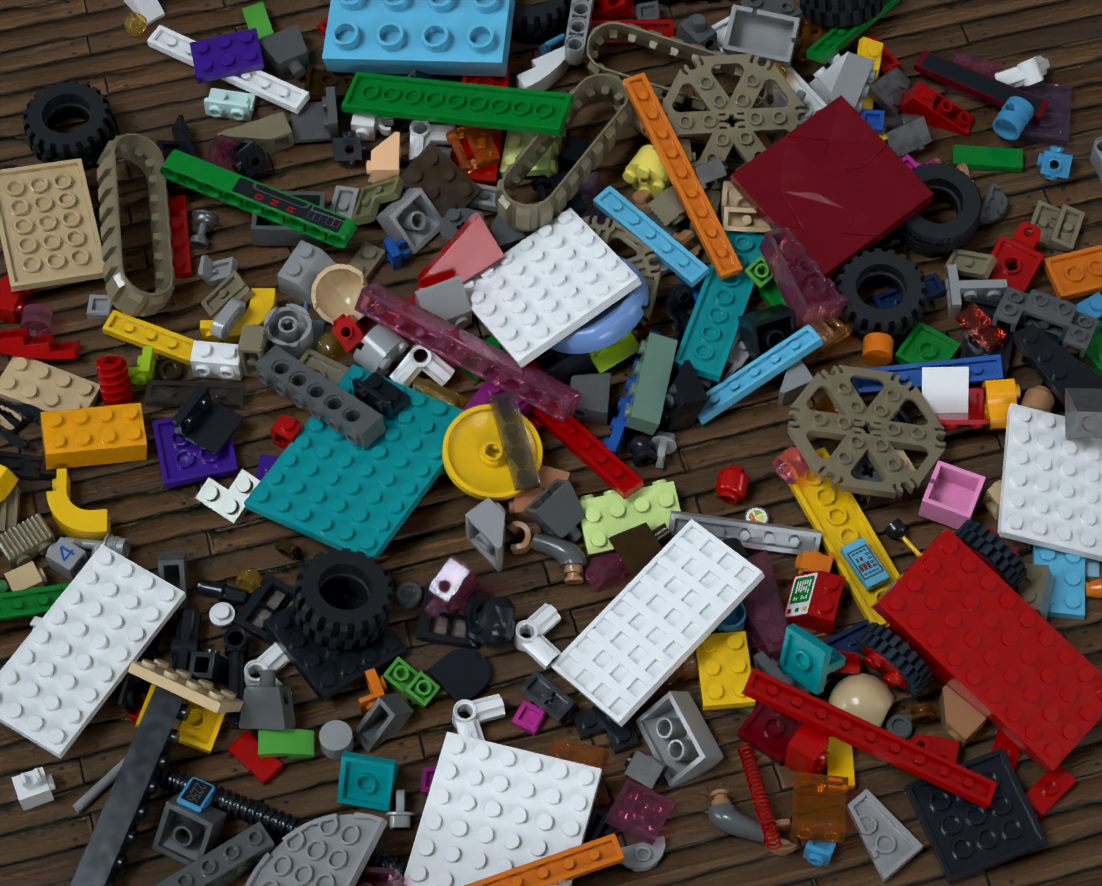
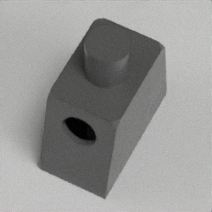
M693 14L678 25L676 38L682 39L688 44L695 43L704 46L710 51H718L717 33L705 22V17L702 14Z
M297 24L259 40L263 59L279 76L284 77L291 73L295 79L305 76V67L309 64L308 51Z
M611 373L574 375L571 377L570 389H555V401L557 403L569 404V414L577 420L607 425Z
M555 479L524 509V512L549 536L560 539L566 536L569 542H574L582 535L576 525L585 517V512L570 481Z
M261 669L260 684L245 687L239 728L272 730L296 728L291 688L289 685H276L275 669Z

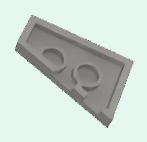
M865 789L847 805L846 809L883 883L922 850L923 845L868 789Z

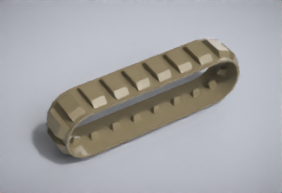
M608 21L598 27L596 26L587 35L588 40L583 59L590 76L594 74H610L617 76L623 81V79L632 76L605 68L603 64H597L594 61L598 58L597 49L607 41L615 39L625 40L691 62L695 58L699 60V56L727 55V53L717 50L710 51L704 46L695 43L688 44L684 40L673 36L669 38L663 36V33L654 30H643L641 26L635 24ZM738 64L716 65L713 67V69L739 77L744 72L742 66ZM769 80L765 82L759 93V97L762 98L753 105L752 109L770 108L769 105L774 103L773 82ZM649 82L655 95L666 97L670 88ZM679 91L674 101L677 108H674L681 111H708L698 97ZM730 117L725 123L735 125L738 122L733 121V118Z
M594 74L586 77L578 83L576 88L569 92V94L573 95L574 102L563 130L587 104L605 101L616 105L619 109L551 195L544 201L535 204H523L514 201L511 198V194L558 138L557 135L536 133L528 142V146L517 155L515 162L510 164L503 172V178L498 180L496 187L495 205L498 207V215L505 223L520 231H536L551 223L554 217L558 216L566 207V202L571 200L579 191V186L583 185L591 176V171L596 169L603 161V156L608 154L615 146V141L620 139L627 131V125L632 122L634 107L620 78L610 74Z
M126 133L116 136L114 140L109 141L97 162L99 165L97 169V182L100 184L98 198L101 203L99 214L100 221L102 222L100 230L101 240L103 241L102 260L105 262L103 277L106 281L105 289L108 298L118 310L133 317H145L155 315L159 309H163L175 288L173 285L175 271L172 265L174 259L173 247L171 246L172 233L169 226V196L166 187L167 179L160 172V168L165 162L162 151L149 138L137 133ZM116 158L132 161L141 168L147 179L155 293L139 290L125 276L122 259Z

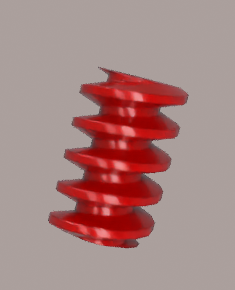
M116 354L99 357L95 361V366L99 376L98 382L101 384V398L105 401L104 406L130 404L133 401V394L131 392L132 387L130 385V377L128 376L129 370L126 359Z

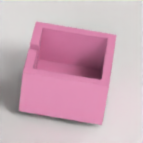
M938 460L922 499L918 515L959 529L966 520H971L986 477Z

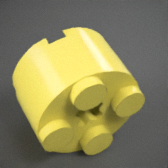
M644 145L625 168L623 179L636 191L648 190L650 198H655L663 190L669 188L672 183L656 151L653 149V145Z

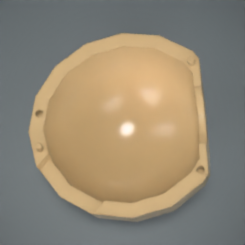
M346 264L326 267L317 275L312 285L311 300L314 310L318 312L322 319L334 325L333 321L342 314H345L346 317L354 314L360 320L367 314L369 308V288L364 273Z
M859 673V675L851 674L838 681L830 693L828 703L881 727L894 703V695L888 685L877 676Z

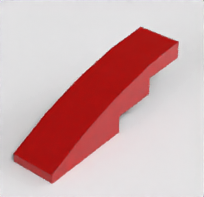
M29 328L0 330V353L23 358L56 360L76 359L81 351L80 341L56 343L54 334L30 336Z

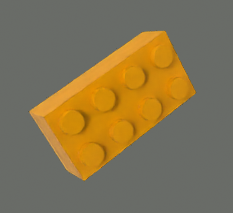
M141 403L40 412L46 470L147 460V441Z

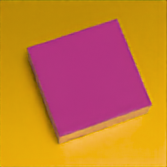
M523 700L511 723L513 726L535 736L547 713L540 707Z

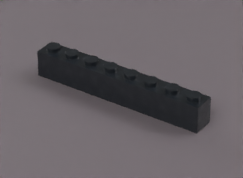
M155 687L70 886H116V876L119 871L124 869L127 862L126 853L128 848L137 839L138 830L136 829L140 820L143 821L148 813V801L151 795H155L158 790L159 775L169 764L170 755L168 754L172 745L175 746L179 740L180 726L189 717L191 706H189L190 702L187 699L166 689Z

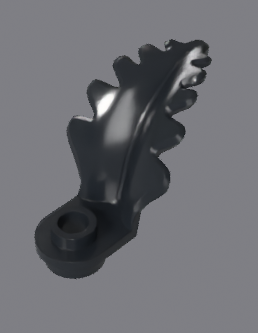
M685 283L673 285L665 303L668 309L667 315L674 321L671 325L672 329L677 332L673 337L674 340H678L675 357L691 317L687 314L686 309L693 293L691 287Z

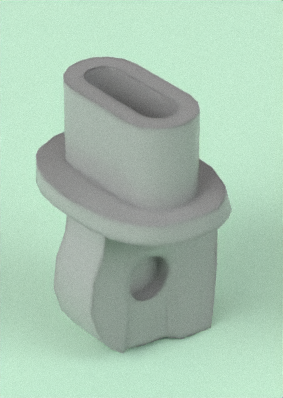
M658 431L651 442L652 448L657 452L658 456L656 468L663 469L666 454L673 453L677 448V443L673 433Z
M398 789L396 790V811L386 812V816L390 817L389 828L409 829L411 828V817L415 813L405 811V790Z

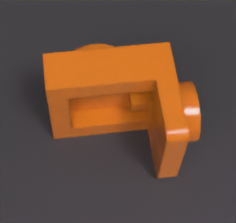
M375 668L365 671L370 695L358 699L361 713L368 712L377 698L385 695L384 691L387 690L383 676H378Z

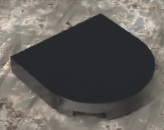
M461 648L451 651L428 669V674L457 703L463 699L472 701L487 688L490 679V666L486 658L478 651Z

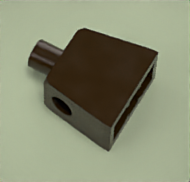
M647 522L613 535L608 539L634 579L663 549L660 543L673 535L665 523L651 530Z

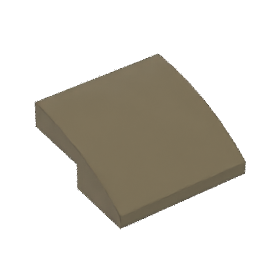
M1038 200L1030 220L1031 224L1041 229L1038 246L1060 251H1072L1085 212L1065 204L1060 209Z

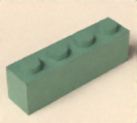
M652 332L649 333L646 340H641L638 348V354H641L640 361H636L633 369L636 379L635 382H631L628 395L632 397L630 403L627 402L623 416L627 417L625 427L650 435L655 433L661 420L678 340Z

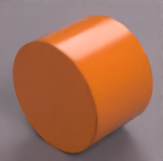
M881 332L867 334L863 338L862 360L871 366L890 364L893 359V338Z

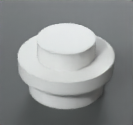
M217 603L210 609L209 617L215 626L224 628L233 622L235 610L228 603Z

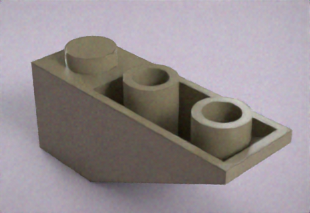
M283 112L271 114L267 117L249 121L246 124L228 128L217 133L221 150H230L243 139L254 141L265 153H274L294 146L293 133Z

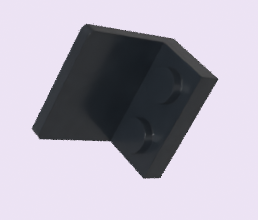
M200 382L174 415L172 422L176 435L213 455H218L243 422V416L211 400L209 387Z

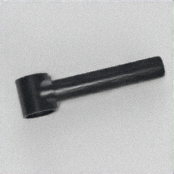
M233 626L225 631L223 637L225 643L224 654L229 659L228 690L236 694L235 698L243 701L244 657L248 655L249 643L245 630L241 627ZM234 639L243 640L239 645L230 644ZM241 710L239 712H228L229 727L239 728Z

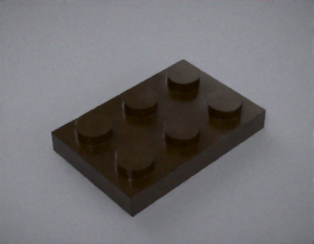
M432 142L425 147L400 175L411 188L421 187L438 213L443 217L449 209L467 208L483 191L477 183Z

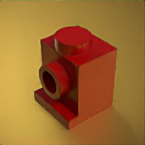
M342 314L333 321L335 326L331 331L345 348L346 353L355 351L363 344L361 341L367 334V331L354 314L347 317L345 314ZM346 327L350 329L348 337L343 332Z
M281 414L270 429L273 444L285 450L303 429L302 424L293 417Z

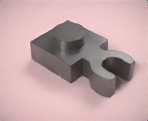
M658 0L636 4L635 16L622 20L661 19Z

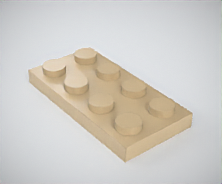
M13 356L0 376V398L12 403L30 404L38 407L43 412L93 407L102 393L100 391V384L32 358Z
M143 659L142 662H131L128 669L129 673L215 713L239 712L243 705V701L235 698L236 694L226 689L219 691L213 688L214 684L204 679H193L190 672L183 669L174 670L169 668L170 664L161 659H155L154 661Z

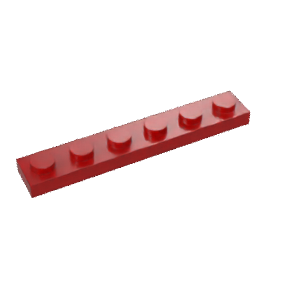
M550 396L530 408L531 415L624 500L644 487L643 479Z

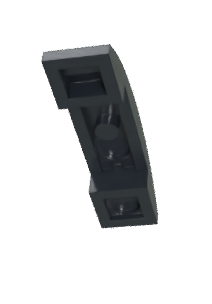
M0 451V465L7 467L19 480L51 481L56 479L57 469L46 470L44 452H42V456Z

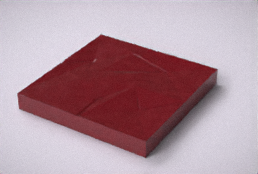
M842 95L731 175V184L821 284L837 273L843 264H849V259L854 255L860 256V252L868 250L930 204L934 195Z

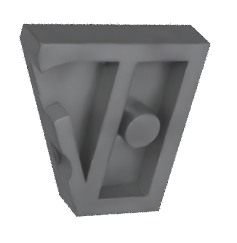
M896 67L887 71L884 76L877 78L873 84L868 85L870 86L868 95L892 118L898 116L900 111L898 108L911 81Z

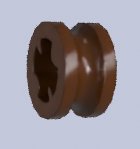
M919 703L910 708L911 715H914L912 722L921 725L935 720V713L931 712L934 709L931 703Z

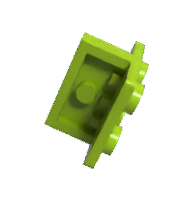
M630 331L616 343L601 350L590 352L589 355L598 372L604 373L637 353L639 343Z

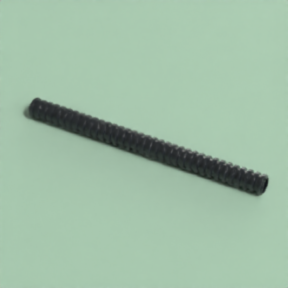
M168 765L159 775V787L162 789L166 787L167 791L171 792L174 790V793L178 794L183 791L188 781L195 776L192 774L188 776L185 771L180 773L179 769L173 770V767ZM215 783L212 784L215 786V792L210 804L212 807L219 808L223 812L226 811L229 816L234 814L236 819L241 817L244 822L249 820L251 825L260 821L265 830L269 831L271 829L273 834L279 833L281 837H284L297 827L308 822L307 820L300 821V817L293 818V815L290 813L285 815L284 811L278 812V809L275 807L270 809V806L267 804L263 806L260 801L255 803L254 799L248 800L245 795L240 797L239 793L233 794L230 789L225 791L224 787L218 788ZM374 848L364 870L368 871L370 869L373 874L378 872L380 877L387 876L388 880L395 879V883H400L404 878L408 862L407 860L400 861V858L397 856L392 858V854L389 853L385 855L382 850L377 852V849Z

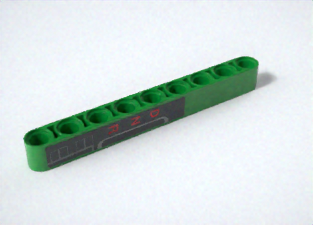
M179 150L171 151L160 168L161 174L172 182L338 248H345L357 230L356 223L348 217Z

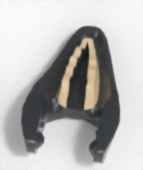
M0 401V435L18 448L28 450L30 447L28 441L17 436V432L24 425L31 422L41 426L40 412L43 411L30 404Z

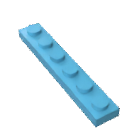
M609 185L593 199V204L612 221L614 219L654 250L657 259L689 286H695L709 274V268L612 186Z
M808 324L707 391L706 394L709 399L699 414L698 421L702 425L822 346L824 344L822 338Z

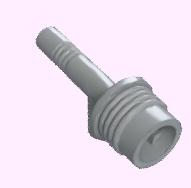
M107 534L104 541L65 537L66 540L79 548L91 549L90 558L101 544L125 558L128 557L130 552V540L121 536H113V534Z

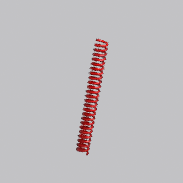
M743 743L739 746L738 753L757 817L759 818L766 847L771 850H777L781 848L782 842L781 838H779L780 835L774 821V814L772 813L767 792L764 788L765 785L763 784L762 776H760L761 773L759 772L760 769L753 752L754 749L751 743ZM744 745H749V746H750V747H744L743 749L740 750V748H741L742 746H744ZM777 839L779 840L774 844L769 843L770 841H776ZM780 844V846H778V847H776V848H771V847H769V845H770V846H775V845Z

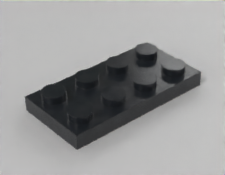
M971 298L960 358L1001 354L1003 379H1006L1013 344L1011 338L1015 332L1010 331L1011 324L998 320L996 326L991 325L999 303ZM983 382L972 383L969 385L982 387Z

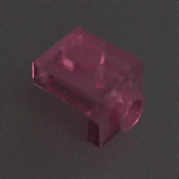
M221 134L210 145L207 162L231 171L232 160L226 152L239 142Z
M617 553L594 557L584 570V575L594 591H600L606 582L625 579L629 574Z

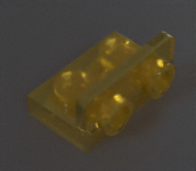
M417 376L412 383L413 390L429 395L436 400H441L453 407L463 409L467 404L466 397L429 379H422Z

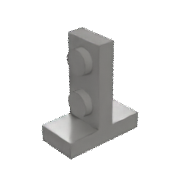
M957 264L947 265L944 282L945 289L947 290L946 298L949 318L959 317L962 306L961 301L970 303L971 298L992 302L1000 301L1007 289V279L959 280Z

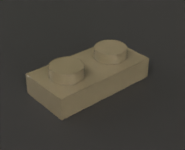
M365 241L348 265L363 272L368 282L386 257V251Z
M955 249L944 268L946 270L947 265L957 264L958 275L987 280L997 259L994 255Z

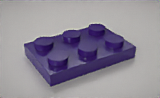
M256 28L190 43L198 84L265 69Z

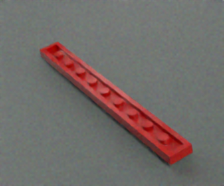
M755 668L751 670L741 694L985 809L990 805L997 782Z

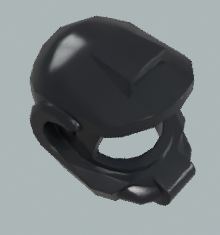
M471 593L463 610L465 627L469 636L473 640L491 647H502L509 643L514 637L516 630L515 605L513 602L503 596L489 599L485 593ZM483 605L482 611L476 613L478 607Z

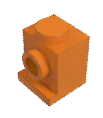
M804 550L802 555L797 554L794 569L799 570L798 575L820 570L830 573L835 553L829 552V556H826L818 551Z

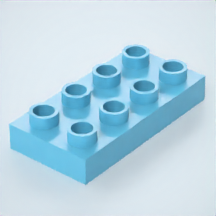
M331 0L322 60L327 71L341 73L410 74L416 69L429 75L506 77L515 0Z

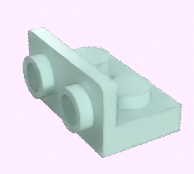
M211 88L209 97L204 99L205 113L212 117L251 121L257 100L256 95Z

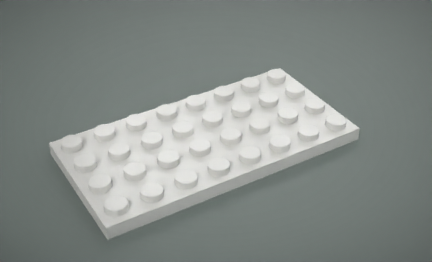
M691 519L550 666L558 675L622 727L765 576L760 569Z
M101 544L0 670V722L61 759L128 673L131 662H136L186 598L185 592Z

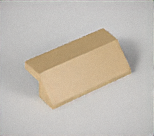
M722 180L720 204L723 230L775 233L731 184V180Z

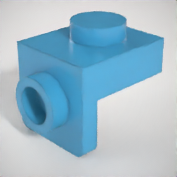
M813 825L802 858L807 859L813 865H825L828 867L839 834Z

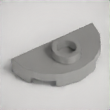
M661 836L622 847L621 850L625 859L619 864H623L625 867L636 872L647 871L655 867L663 857L666 846L665 837Z

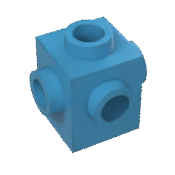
M1051 145L1050 149L1044 148V153H1039L1036 167H1040V174H1044L1046 179L1057 180L1058 177L1068 179L1073 154L1065 152L1063 147ZM1053 160L1058 161L1056 165L1050 164Z

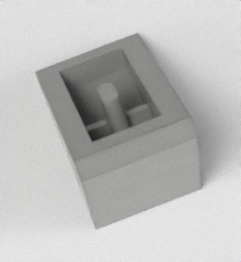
M802 360L787 368L779 392L778 405H785L796 400L813 379Z

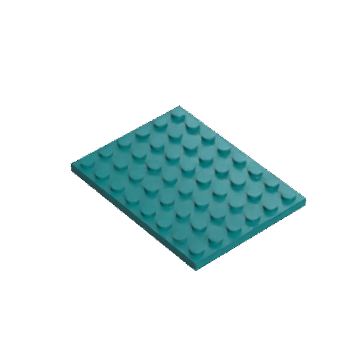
M352 364L336 385L354 396L352 380L357 377L363 382L371 374L364 368ZM383 377L409 395L410 403L390 420L383 416L385 432L366 449H363L359 445L349 442L341 433L331 430L322 420L318 421L311 416L301 432L288 445L244 501L245 508L337 550L342 551V548H349L351 552L356 553L358 550L364 552V556L368 558L371 556L377 560L444 470L442 461L444 436L452 421L464 410Z

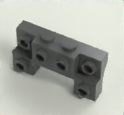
M1007 286L1003 298H1001L995 311L991 325L996 326L998 320L1011 324L1010 331L1015 332L1018 323L1025 327L1034 324L1040 329L1058 335L1057 338L1063 340L1062 347L1065 350L1068 345L1080 349L1079 357L1084 358L1096 331L1099 319L1077 312L1078 305L1053 297L1045 292L1032 289L1031 293L1027 294Z

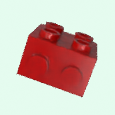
M969 387L968 413H935L939 419V424L944 425V428L956 429L959 428V425H968L969 428H983V424H990V418L983 413L984 388Z

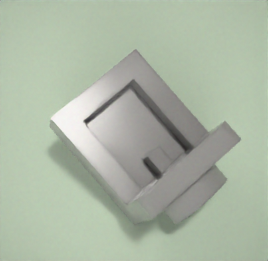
M202 255L198 274L211 287L218 286L234 270L237 271L238 261L234 257L212 261L207 255Z

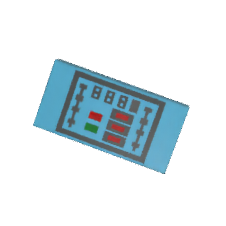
M863 537L841 547V554L866 591L889 581L890 576Z

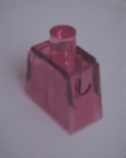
M451 555L428 588L432 600L425 607V611L434 618H437L444 609L453 614L478 586L473 569L454 555Z

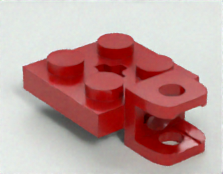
M1024 221L1016 229L1012 240L1001 235L990 254L995 256L997 262L987 280L1007 279L1008 287L1025 293L1044 259V254L1036 251L1040 241L1041 229ZM1015 262L1018 269L1010 271L1005 266L1006 263L1011 264Z

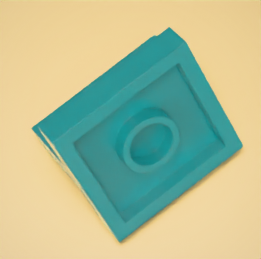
M793 623L786 627L779 669L814 694L822 693L827 674L843 667L846 657L833 647L819 640L815 635L806 632Z
M343 751L337 803L389 812L393 787L399 770L396 760Z

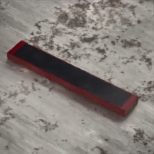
M925 49L914 65L913 70L1000 107H1003L1012 96L1024 98L1034 109L1031 120L1038 123L1049 105V101Z

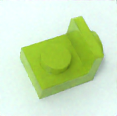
M143 346L142 355H139L137 359V367L127 366L130 383L135 385L153 384L156 366L153 346Z

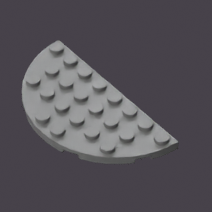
M360 812L345 815L335 813L309 821L282 838V843L270 854L267 852L254 868L245 886H355L388 822L384 818Z

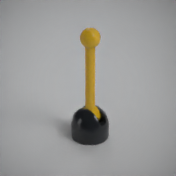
M899 518L886 527L884 532L888 537L893 540L902 539L917 557L921 554L905 536L906 527Z

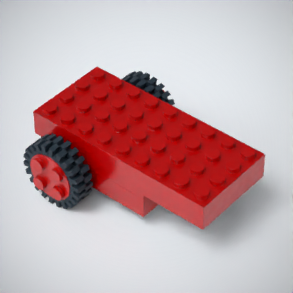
M966 520L955 533L949 528L940 532L871 606L888 624L883 626L876 622H871L856 638L855 644L861 650V654L865 656L864 662L870 668L882 673L883 680L892 688L897 685L900 690L916 696L932 679L931 675H933L942 685L950 687L982 715L992 721L1044 772L1054 771L1102 717V673L1013 590L1027 575V568L1024 567V562L1020 561L1019 553L1010 545H1006L1003 539L1000 540L999 534L991 527H986L985 525L982 527L981 523L977 521Z

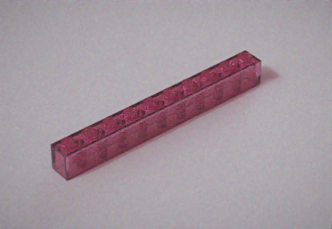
M377 283L361 289L354 309L359 313L562 422L574 415L583 393L529 364L520 368L508 353Z

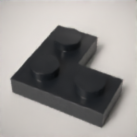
M597 706L571 714V719L581 741L606 733L615 755L639 747L640 742L630 719L621 727Z

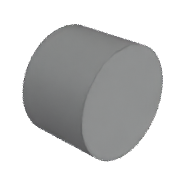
M332 720L323 725L319 733V739L325 756L330 759L340 760L343 751L352 752L354 746L353 735L347 723L340 720Z

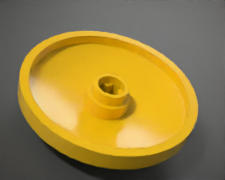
M497 404L478 405L459 414L449 425L442 444V461L449 478L463 492L481 500L489 497L492 501H502L524 492L535 480L543 457L542 443L532 423L518 411Z

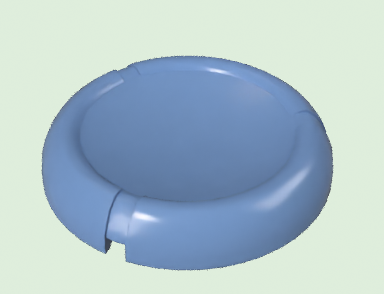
M618 256L639 277L642 284L559 341L551 349L567 354H584L606 348L625 337L644 314L641 308L642 305L647 306L648 285L640 270L630 261Z

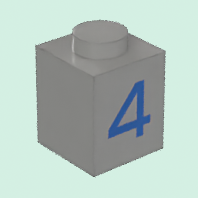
M60 537L56 543H53L45 555L49 567L71 581L88 562L86 551L63 537Z

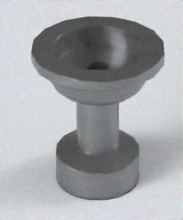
M194 210L191 215L195 224L198 225L196 235L190 237L189 245L195 249L205 250L209 244V240L205 237L207 228H212L215 224H218L219 217L207 210Z

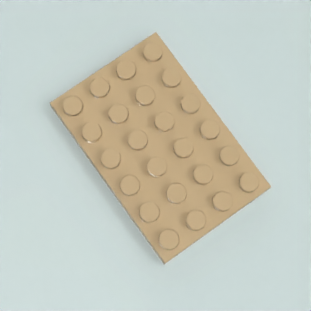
M81 158L0 170V239L11 292L104 278L103 266L105 262L102 260V246Z

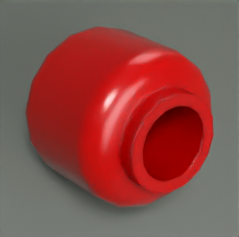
M731 465L720 470L715 484V492L720 500L729 504H736L737 501L745 499L750 484V477L744 472V468L738 465Z

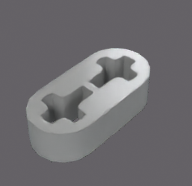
M232 297L213 321L210 333L222 340L225 339L243 316L246 303Z

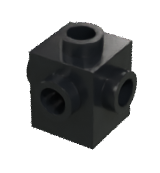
M356 130L342 131L341 135H333L334 161H344V164H357L358 160H362V154L367 153L366 139L361 140V133L356 134ZM352 145L354 148L347 149L346 146Z
M243 139L226 152L233 162L232 168L239 175L250 178L255 177L268 164L264 158L265 152L251 140Z

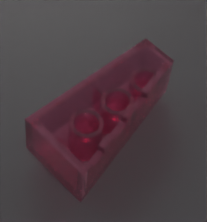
M788 227L766 231L759 249L787 307L795 312L796 325L801 326L840 316L848 299L843 294L840 295L834 288V282L823 275L819 270L820 265L815 260L809 258L805 253L806 248Z
M767 550L746 558L747 561L760 569L765 577L741 603H743L746 609L745 628L758 651H763L769 659L773 658L777 661L781 657L788 623Z

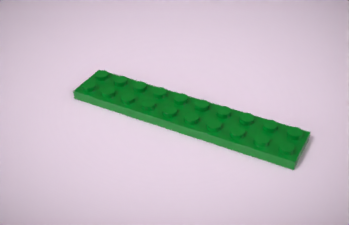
M356 72L341 108L345 113L561 136L574 98L569 93Z

